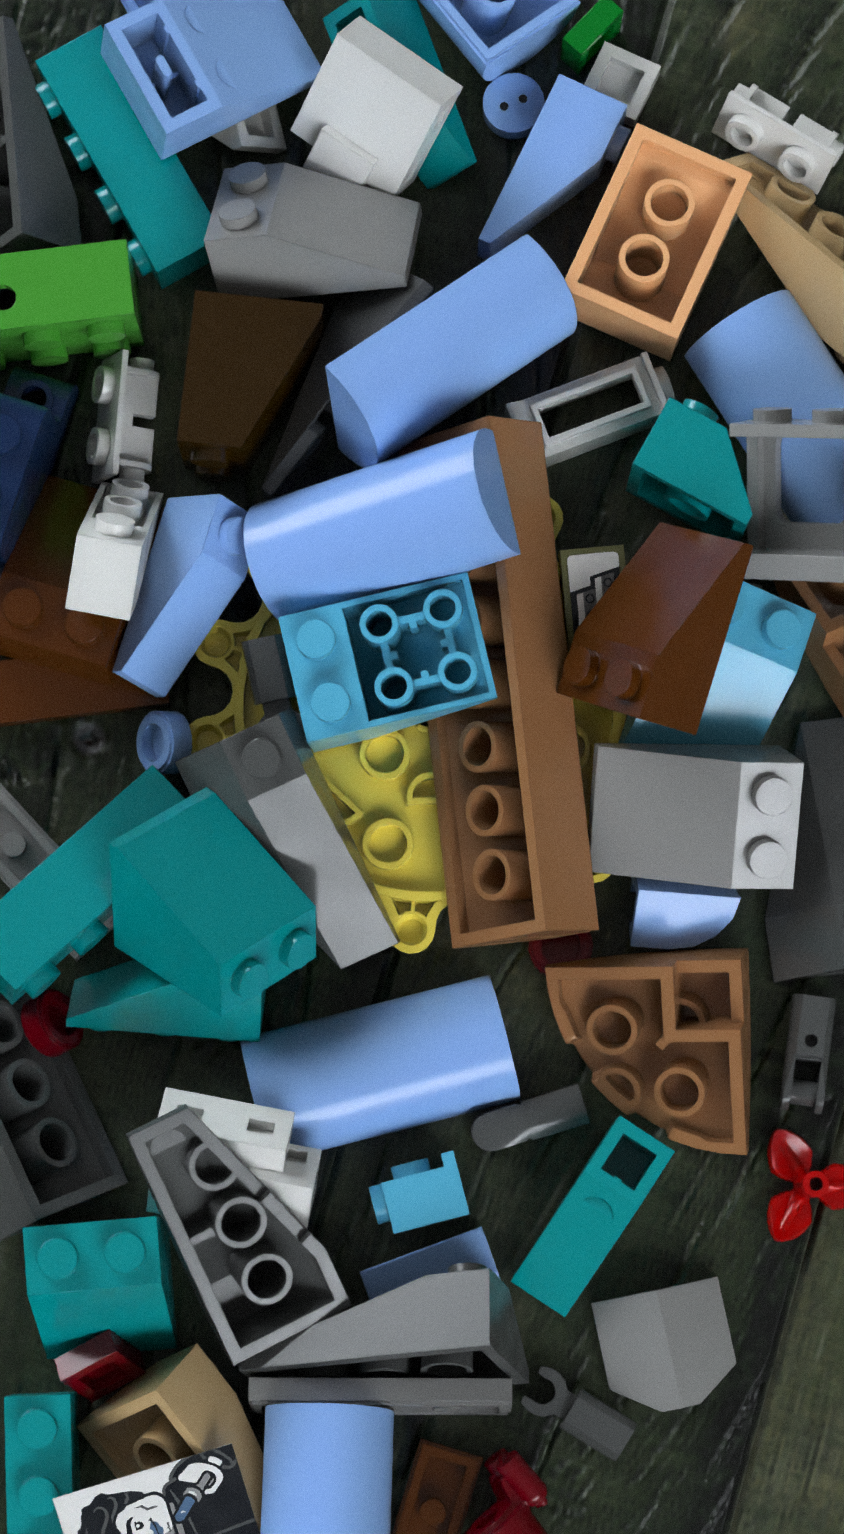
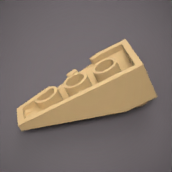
M749 152L725 159L724 161L753 173L736 214L785 288L791 292L820 338L834 349L836 357L844 364V216L824 211L814 205L816 196L813 190L801 183L787 179L778 169Z
M197 1343L156 1362L146 1370L147 1373L134 1379L76 1426L116 1478L232 1443L260 1533L263 1453L237 1394L221 1375L217 1366L208 1358Z

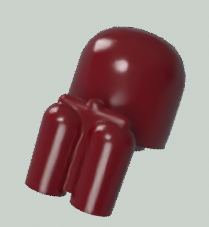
M505 1448L499 1449L484 1464L491 1474L489 1482L497 1502L479 1516L463 1534H548L530 1510V1507L535 1506V1508L547 1505L546 1484L517 1450L508 1452Z

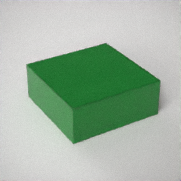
M599 0L562 38L560 59L579 75L599 54L604 42H610L620 32L623 10L612 0Z

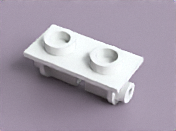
M739 83L734 91L731 90L711 132L729 142L733 147L753 154L778 169L787 179L805 185L818 195L831 168L837 164L844 152V144L837 140L839 133L828 130L803 114L798 117L792 126L783 121L790 109L788 105L762 91L754 83L750 88Z
M123 349L102 361V365L98 366L93 377L92 400L94 403H98L96 427L92 428L86 446L87 462L93 465L92 484H99L118 475V473H120L119 478H131L144 482L145 475L151 474L154 429L132 425L133 416L146 419L156 417L160 374L154 371V360L148 358H130L128 366L129 350Z

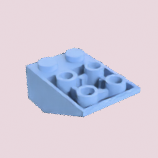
M154 0L104 24L100 52L161 160L310 88L321 68L283 0Z

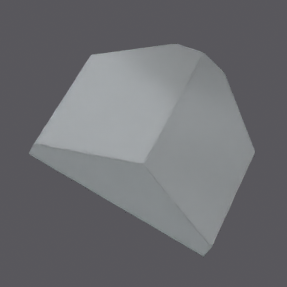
M718 1276L591 1303L609 1390L660 1412L701 1404L736 1364Z

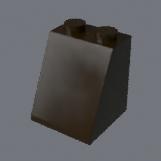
M195 290L177 443L185 469L195 470V477L213 482L232 481L233 474H249L304 384L326 329L323 304Z

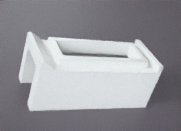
M645 351L633 359L524 400L505 404L504 418L541 422L547 468L653 427L669 397L675 399L664 367L653 368L649 355ZM632 379L641 403L549 437L540 414Z

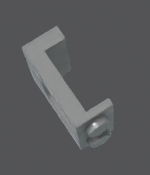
M789 407L754 408L753 420L729 423V437H746L747 497L753 513L747 526L748 544L754 547L744 579L844 583V520L841 523L792 522L783 516L781 509L782 438L844 439V408L813 409L812 420L792 419V408Z

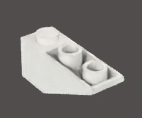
M115 478L112 480V483L101 482L76 536L65 609L130 621L138 600L164 493L149 491L150 486L147 483L131 478Z

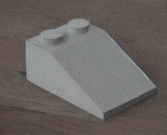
M246 162L234 168H224L205 234L204 244L218 293L280 299L407 287L422 218V209L419 202L289 163L263 165L259 162Z
M594 743L588 824L592 871L595 873L728 889H793L804 762L780 745Z

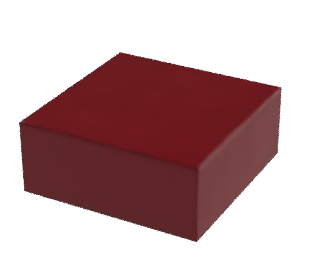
M110 1329L54 1359L60 1382L90 1402L98 1400L147 1373L140 1350Z

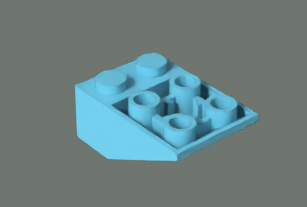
M468 572L278 617L306 741L314 753L377 738L498 698Z

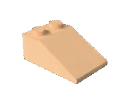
M637 123L565 277L575 303L577 321L670 361L696 306L753 173Z

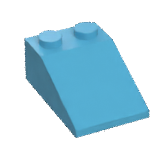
M743 581L697 734H689L628 715L618 743L760 745L798 672L816 613Z

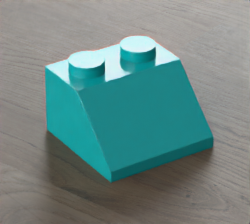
M669 397L632 463L625 491L700 532L741 541L753 513L727 428L717 423L719 416L706 405L693 399H685L682 404Z

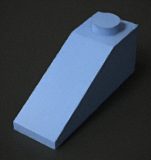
M558 75L478 238L477 256L487 260L516 241L598 179L606 160L614 164L618 163L632 132L631 129L624 127L627 104L564 75Z
M221 494L171 497L167 499L146 564L138 600L130 621L127 623L112 672L156 698L167 695L245 580L249 568L243 537L246 510Z

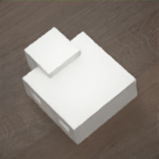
M362 16L357 17L337 33L290 131L313 146L303 168L398 196L414 182L463 86Z
M165 1088L158 1117L186 1104L306 1228L308 1227L322 1150L290 1144L295 1112L179 1089ZM148 1189L146 1212L160 1214Z

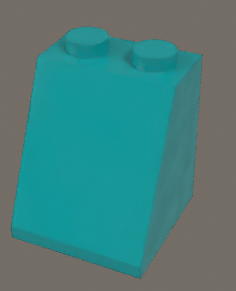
M203 788L109 842L114 946L222 1017L247 1000L256 997L266 988L295 970L304 967L308 962L316 958V906L219 796L209 788Z
M151 1216L22 1228L27 1296L47 1359H55L108 1329L140 1351L178 1348L170 1238L162 1217Z

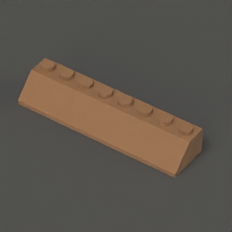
M486 416L416 439L398 451L399 456L482 428L493 430L521 553L520 555L467 571L498 698L428 721L452 949L553 939L599 930L573 698L557 693L568 652L541 422Z

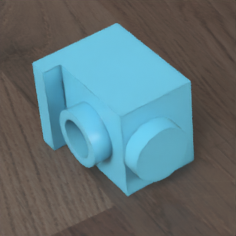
M454 1151L440 1154L443 1167L431 1170L428 1158L400 1164L390 1168L393 1180L370 1186L369 1192L378 1225L391 1222L393 1233L398 1234L469 1215Z

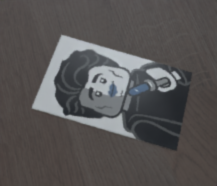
M232 1443L52 1498L63 1534H260Z

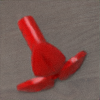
M777 1128L772 1133L767 1146V1159L771 1173L793 1183V1189L771 1197L768 1205V1229L774 1241L777 1242L793 1240L801 1236L812 1224L810 1198L817 1197L825 1206L833 1211L844 1209V1164L832 1163L821 1171L810 1172L813 1157L812 1148L804 1138L795 1132L782 1128Z

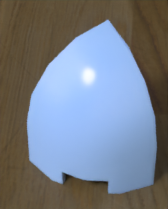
M631 877L630 892H636L633 919L629 921L630 946L677 949L699 945L716 937L730 923L741 897L736 889Z

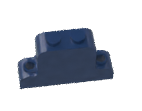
M20 367L13 369L4 393H0V578L48 476L52 474L79 394L77 385ZM34 391L46 395L44 406L25 401L24 399L29 393Z

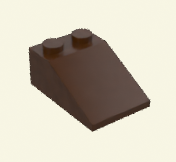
M49 475L0 578V655L20 659L112 687L116 675L112 670L128 620L65 609L76 536L98 489ZM163 507L160 509L151 549L164 511Z
M660 522L575 631L570 651L564 662L563 674L557 693L696 735L754 546Z

